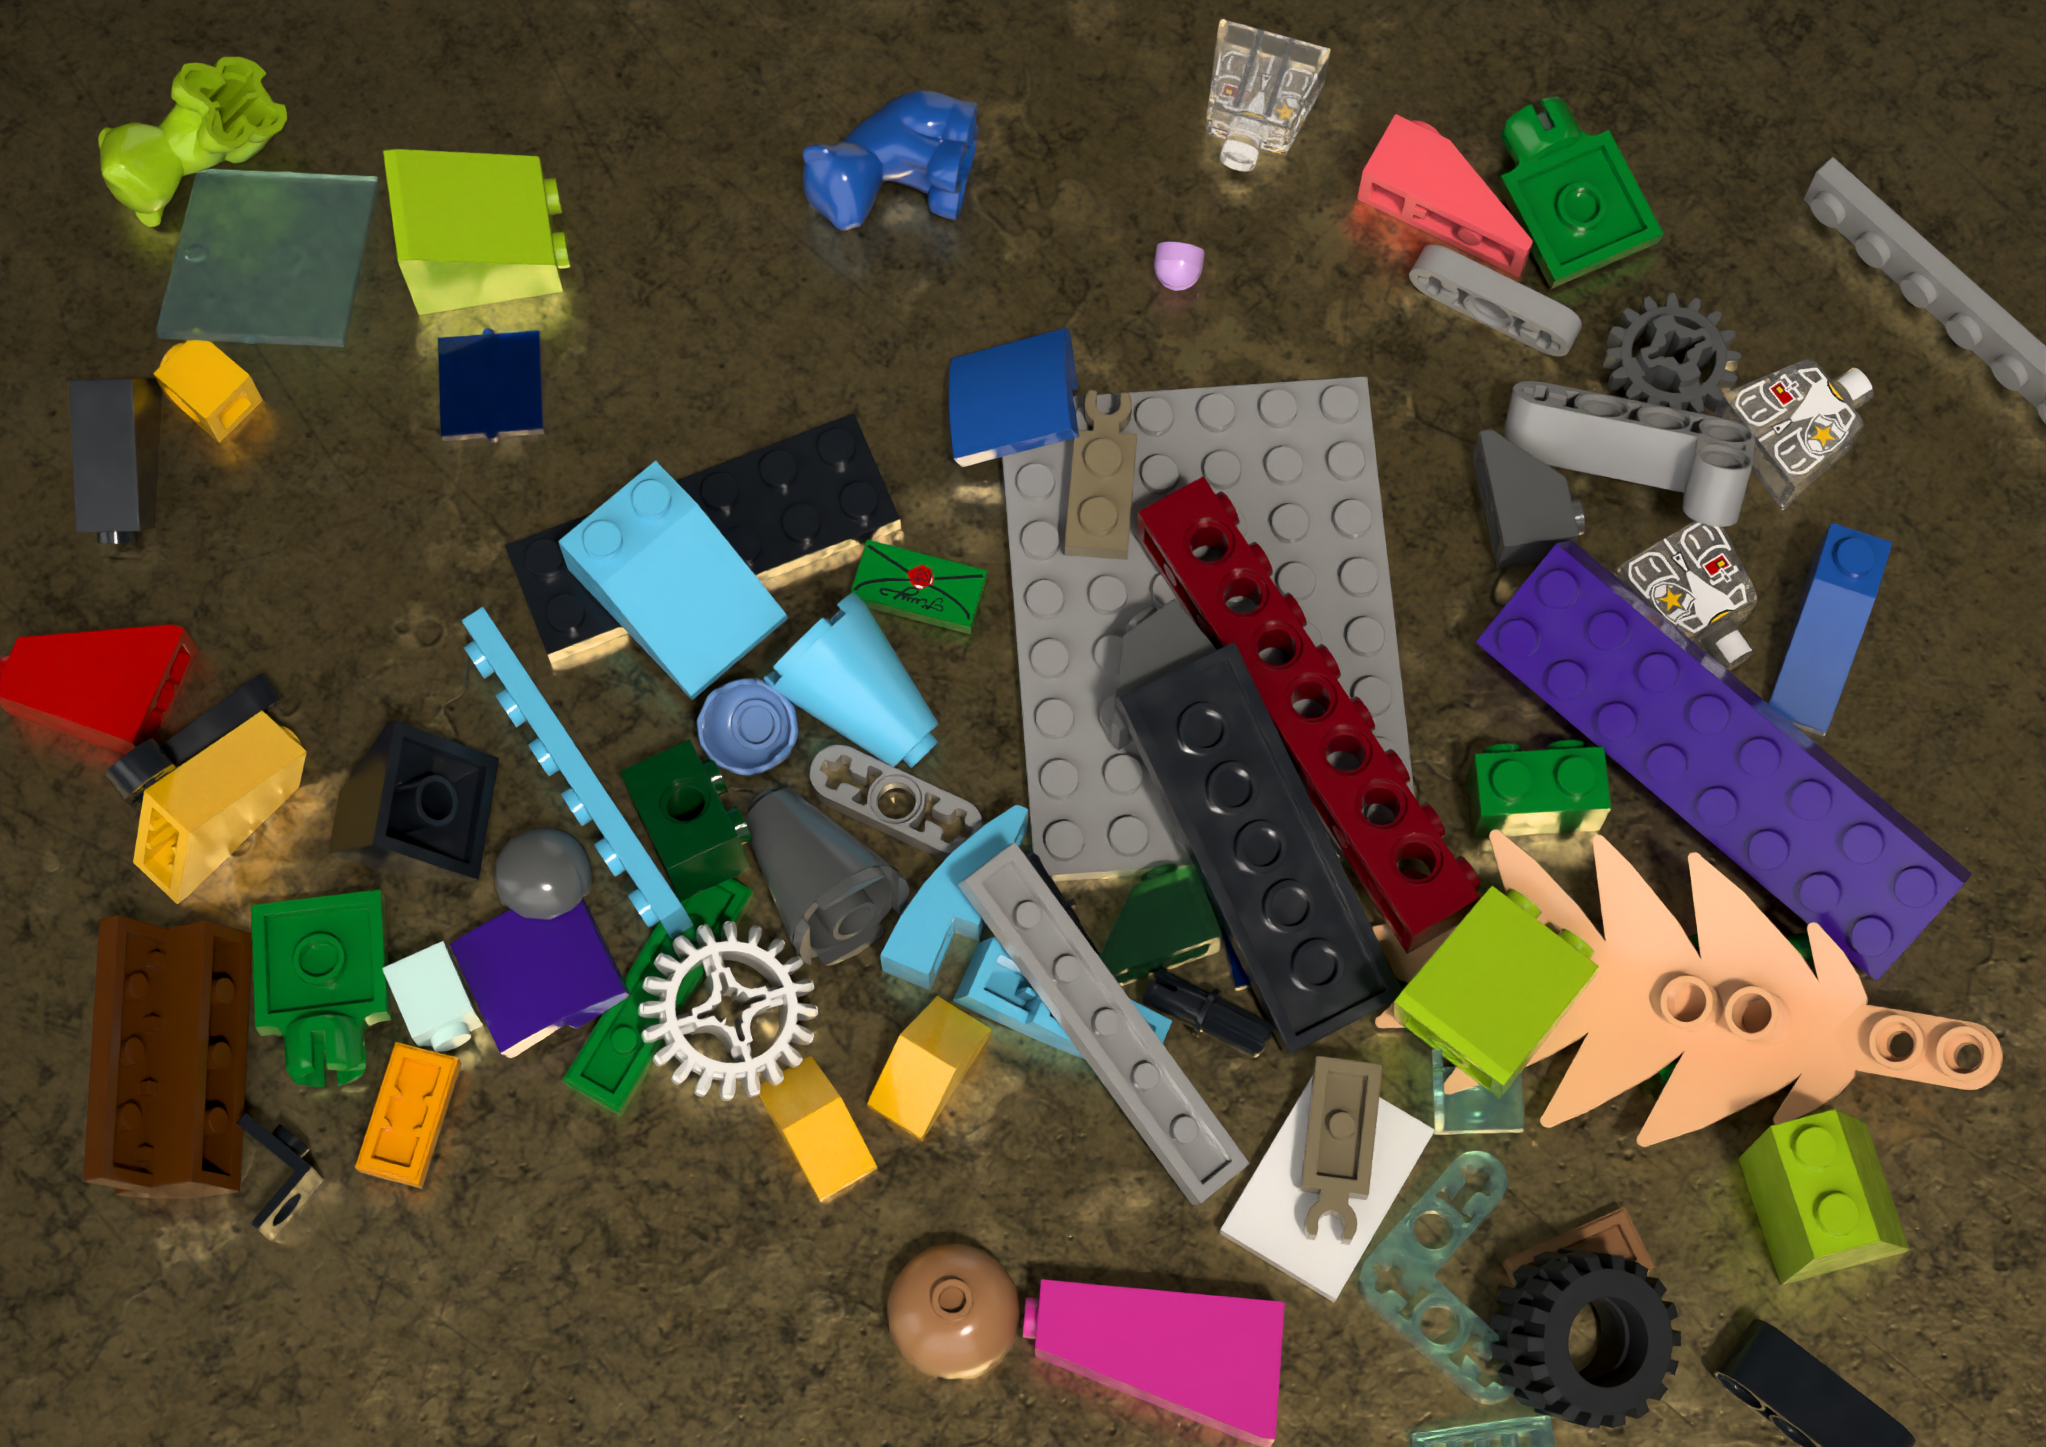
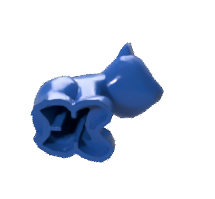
M924 89L909 92L890 100L880 110L858 125L843 141L831 145L813 144L804 149L803 187L807 200L818 212L829 219L838 230L848 231L863 225L874 205L883 182L890 181L913 187L927 194L928 206L931 212L943 218L957 221L961 213L966 185L970 177L977 147L979 125H976L979 104L959 100L941 92Z

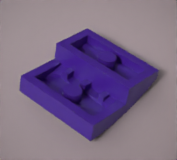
M583 897L573 910L551 920L524 918L513 910H509L449 944L500 1054L510 1058H514L564 1025L575 1029L580 1028L630 996V992Z

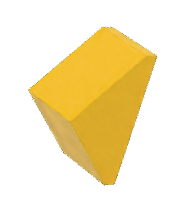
M936 996L899 1035L867 1102V1107L923 1141L992 1034V1029L939 996Z
M811 1055L803 1059L796 1068L789 1067L782 1071L784 1080L777 1086H773L767 1081L760 1084L758 1097L820 1202L877 1169V1165L841 1096Z

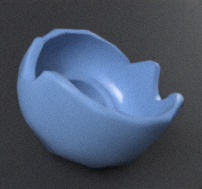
M758 678L738 679L714 689L707 696L696 720L699 745L709 759L715 761L718 767L738 775L760 774L780 765L790 756L791 749L795 747L799 734L795 705L785 696L772 689L765 681Z

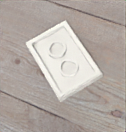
M1312 1075L1220 1229L1219 1234L1335 1303L1435 1129L1379 1097L1369 1196L1367 1200L1353 1198L1348 1200V1204L1352 1207L1357 1217V1230L1349 1245L1341 1244L1342 1223L1338 1218L1331 1215L1319 1219V1228L1315 1240L1307 1239L1304 1232V1222L1310 1208L1319 1199V1194L1300 1191Z

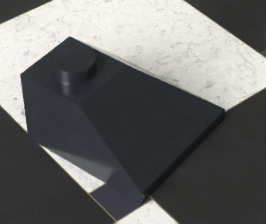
M395 720L387 722L339 792L328 854L381 872L470 882L479 880L499 758Z

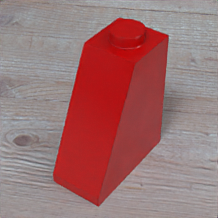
M173 624L18 637L10 655L5 654L0 659V705L11 716L126 755L135 747L151 738L157 743L199 649L185 628Z

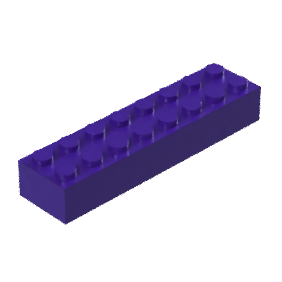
M1573 541L1555 544L1476 641L1478 645L1596 745L1604 747V751L1806 923L1815 922L1819 924L1844 951L1846 956L1876 982L1972 875L1970 871Z

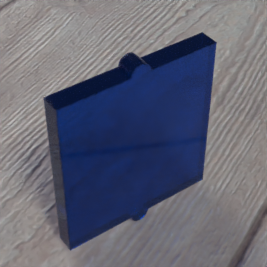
M485 329L482 335L438 338L442 441L487 438L490 443H496L500 437L544 434L541 336L539 331L495 334L492 329Z

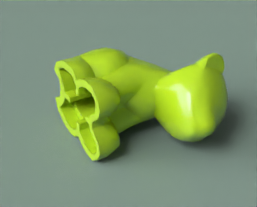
M240 56L222 57L214 66L197 62L184 64L172 83L171 98L176 104L158 126L132 121L116 128L105 127L98 137L101 174L106 186L114 197L127 208L134 210L136 216L146 226L157 227L161 223L166 205L172 199L183 176L204 171L225 161L236 164L256 156L268 141L282 130L287 120L285 105L272 102L271 97L262 86L261 79L266 75V72L257 63Z

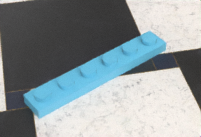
M481 607L461 620L473 639L472 642L463 648L484 679L495 672L505 687V690L495 696L515 727L517 728L527 721L538 738L529 743L528 746L548 776L560 770L571 788L561 793V796L580 825L584 826L593 820L604 836L594 846L615 877L626 870L638 889L627 896L648 928L660 921L670 938L673 939L692 927L693 923L485 609Z

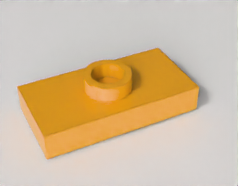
M395 1042L356 1162L355 1169L358 1172L423 1188L462 1063L459 1058Z

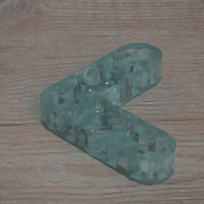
M1471 1151L1462 1154L1447 1168L1368 1256L1359 1271L1357 1285L1360 1296L1366 1304L1465 1394L1479 1403L1492 1405L1505 1401L1514 1393L1516 1387L1508 1385L1502 1387L1498 1383L1493 1382L1484 1388L1476 1380L1481 1369L1471 1358L1466 1355L1458 1367L1448 1357L1464 1346L1472 1331L1482 1341L1475 1344L1471 1350L1483 1361L1489 1362L1493 1360L1490 1343L1499 1341V1335L1434 1277L1495 1209L1507 1189L1508 1178L1505 1168L1500 1161L1487 1152ZM1482 1169L1490 1176L1486 1183V1188L1492 1195L1487 1197L1483 1193L1477 1192L1470 1198L1460 1211L1472 1217L1469 1223H1465L1454 1206L1436 1198V1196L1440 1192H1444L1449 1202H1451L1466 1182L1460 1172L1466 1170L1474 1175ZM1422 1215H1439L1450 1226V1242L1441 1249H1427L1415 1237V1221ZM1394 1265L1399 1267L1404 1273L1399 1284L1412 1297L1415 1296L1420 1286L1431 1294L1417 1304L1408 1321L1398 1313L1408 1303L1402 1296L1393 1290L1386 1292L1382 1296L1374 1289L1378 1276L1372 1269L1376 1266L1384 1271L1390 1270ZM1444 1308L1454 1315L1458 1323V1335L1452 1342L1443 1345L1434 1344L1425 1337L1421 1329V1318L1429 1309Z

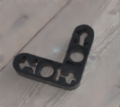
M263 672L242 685L161 746L153 738L138 745L105 771L104 776L122 799L132 809H136L142 806L144 790L260 711L266 714L269 713L285 697L269 676Z

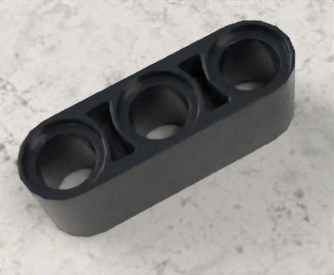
M1753 1319L1714 1372V1376L1725 1389L1799 1447H1913L1916 1443L1914 1436L1900 1422L1783 1332L1765 1321Z

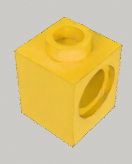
M199 331L195 332L185 343H178L164 355L160 367L153 373L167 399L219 443L263 401L251 376Z

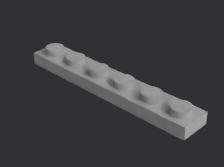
M1832 157L1816 172L1804 198V201L1810 205L1815 217L1825 226L1836 228L1855 245L1857 253L1868 265L1880 268L1900 286L1903 295L1911 304L1918 308L1926 309L1946 327L1950 338L1957 345L1964 349H1971L1991 367L1993 375L2004 387L2018 391L2037 408L2039 416L2046 424V346Z
M1015 842L1005 847L957 884L1191 1205L1203 1203L1250 1164Z

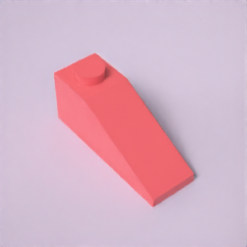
M1395 114L1362 171L1357 200L1520 277L1528 259L1533 242L1532 239L1449 139L1441 136L1428 123L1419 120L1409 121Z

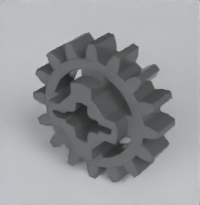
M1669 293L1664 307L1658 308L1656 302L1650 296L1643 299L1639 314L1627 308L1621 316L1620 327H1612L1606 342L1610 349L1606 350L1602 367L1615 371L1611 373L1607 387L1609 391L1624 389L1626 391L1625 399L1700 414L1704 413V407H1706L1708 410L1716 413L1724 401L1725 396L1723 393L1730 394L1738 378L1732 372L1736 371L1740 363L1741 353L1728 350L1734 342L1736 333L1734 330L1718 331L1716 327L1722 316L1718 310L1706 317L1699 314L1701 300L1698 298H1694L1687 308L1679 307L1676 294ZM1643 335L1645 339L1642 346L1643 349H1640L1637 357L1632 358V346ZM1710 363V377L1705 383L1700 385L1698 381L1701 376L1700 371L1703 370L1705 364Z

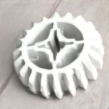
M727 921L722 927L721 942H716L711 928L707 924L701 925L696 930L698 949L693 946L689 939L680 935L673 942L674 950L680 958V962L663 953H660L655 959L654 965L661 973L668 977L667 980L656 976H648L643 982L642 988L648 993L660 997V1000L643 1002L638 1007L639 1016L659 1018V1024L650 1026L642 1032V1039L645 1043H652L664 1038L667 1046L658 1051L653 1057V1062L656 1066H661L675 1056L682 1063L671 1077V1081L676 1085H680L688 1077L690 1071L700 1075L694 1091L697 1096L704 1097L711 1087L712 1079L720 1080L719 1094L723 1101H730L734 1097L736 1080H741L743 1089L748 1097H755L760 1093L758 1073H761L768 1083L777 1086L784 1080V1076L776 1060L792 1068H796L802 1062L803 1058L796 1049L789 1045L790 1042L799 1045H809L813 1041L814 1033L808 1028L797 1025V1020L806 1021L814 1019L818 1015V1007L812 1004L797 1003V997L810 993L814 989V983L811 979L792 982L790 975L803 965V961L799 956H795L782 965L775 958L785 945V941L781 938H775L769 944L766 951L757 946L762 936L761 927L753 925L746 934L744 942L737 941L735 922ZM723 960L741 962L754 968L767 979L772 987L766 988L764 986L749 989L741 986L734 979L730 967L725 968ZM703 964L707 976L704 981L707 993L705 1003L692 1008L688 1013L676 1016L675 1001L682 979L690 971ZM721 994L722 996L731 997L730 1004L735 999L740 1002L741 1006L751 1004L736 1018L735 1026L725 1025L726 1018L721 1023L715 1016L705 1018L719 1005ZM779 1006L780 1021L776 1037L765 1053L754 1058L750 1043L753 1041L750 1032L751 1020L753 1017L763 1014L767 1009ZM689 1033L691 1035L698 1033L715 1035L721 1040L726 1053L731 1054L734 1063L719 1062L702 1055L688 1043L683 1035Z

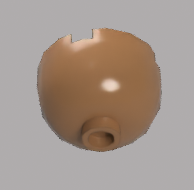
M961 1243L932 1246L911 1258L894 1279L887 1302L890 1335L902 1357L924 1375L935 1378L972 1379L997 1366L1014 1345L1021 1318L1018 1290L1005 1266L983 1249Z

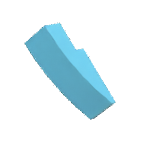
M1016 804L985 824L955 849L924 882L900 916L880 954L883 972L931 990L955 933L978 942L980 941L987 924L957 884L1008 845L1015 842L1020 848L1028 830L1027 808Z
M991 937L979 942L953 1001L1026 1036L1085 1059L998 939ZM1131 1000L1163 1044L1172 1020Z

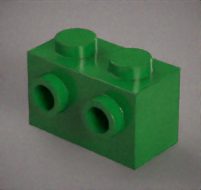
M1579 740L1558 741L1549 744L1546 750L1521 751V747L1516 744L1492 745L1483 749L1482 754L1474 755L1466 775L1472 838L1489 837L1492 830H1499L1505 836L1599 831L1611 810L1604 747L1585 748V743Z

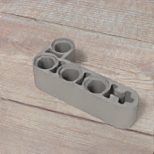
M1522 381L1515 384L1512 389L1503 432L1504 438L1546 465L1683 492L1682 508L1684 513L1689 518L1709 526L1724 527L1737 523L1754 460V431L1740 422L1539 381Z

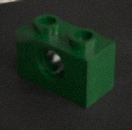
M690 739L619 771L632 804L680 902L751 869L742 846L753 841L745 820L737 805L725 810L719 798L720 795L728 792L723 777L715 761L706 759L701 762ZM699 814L694 819L683 821L688 816Z

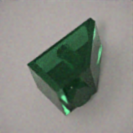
M1175 863L1161 865L1144 873L1140 877L1142 882L1133 885L1099 956L1120 986L1152 976L1160 967L1169 970L1219 952L1223 935L1194 865L1178 869Z

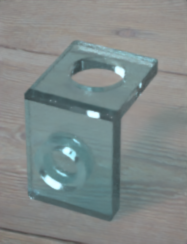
M1442 1049L1432 1050L1435 1135L1520 1133L1524 1131L1522 1072L1500 1100L1481 1085L1448 1095L1444 1093V1082L1456 1067H1443Z

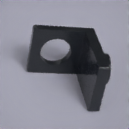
M244 1113L236 1123L249 1136L294 1172L251 1222L253 1227L272 1241L324 1179L302 1159L310 1149L290 1131L279 1124L270 1133L247 1113Z

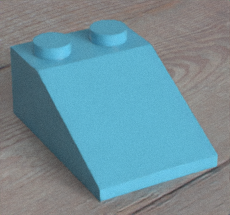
M656 460L558 541L568 570L691 700L697 697L788 619L784 610L700 506Z

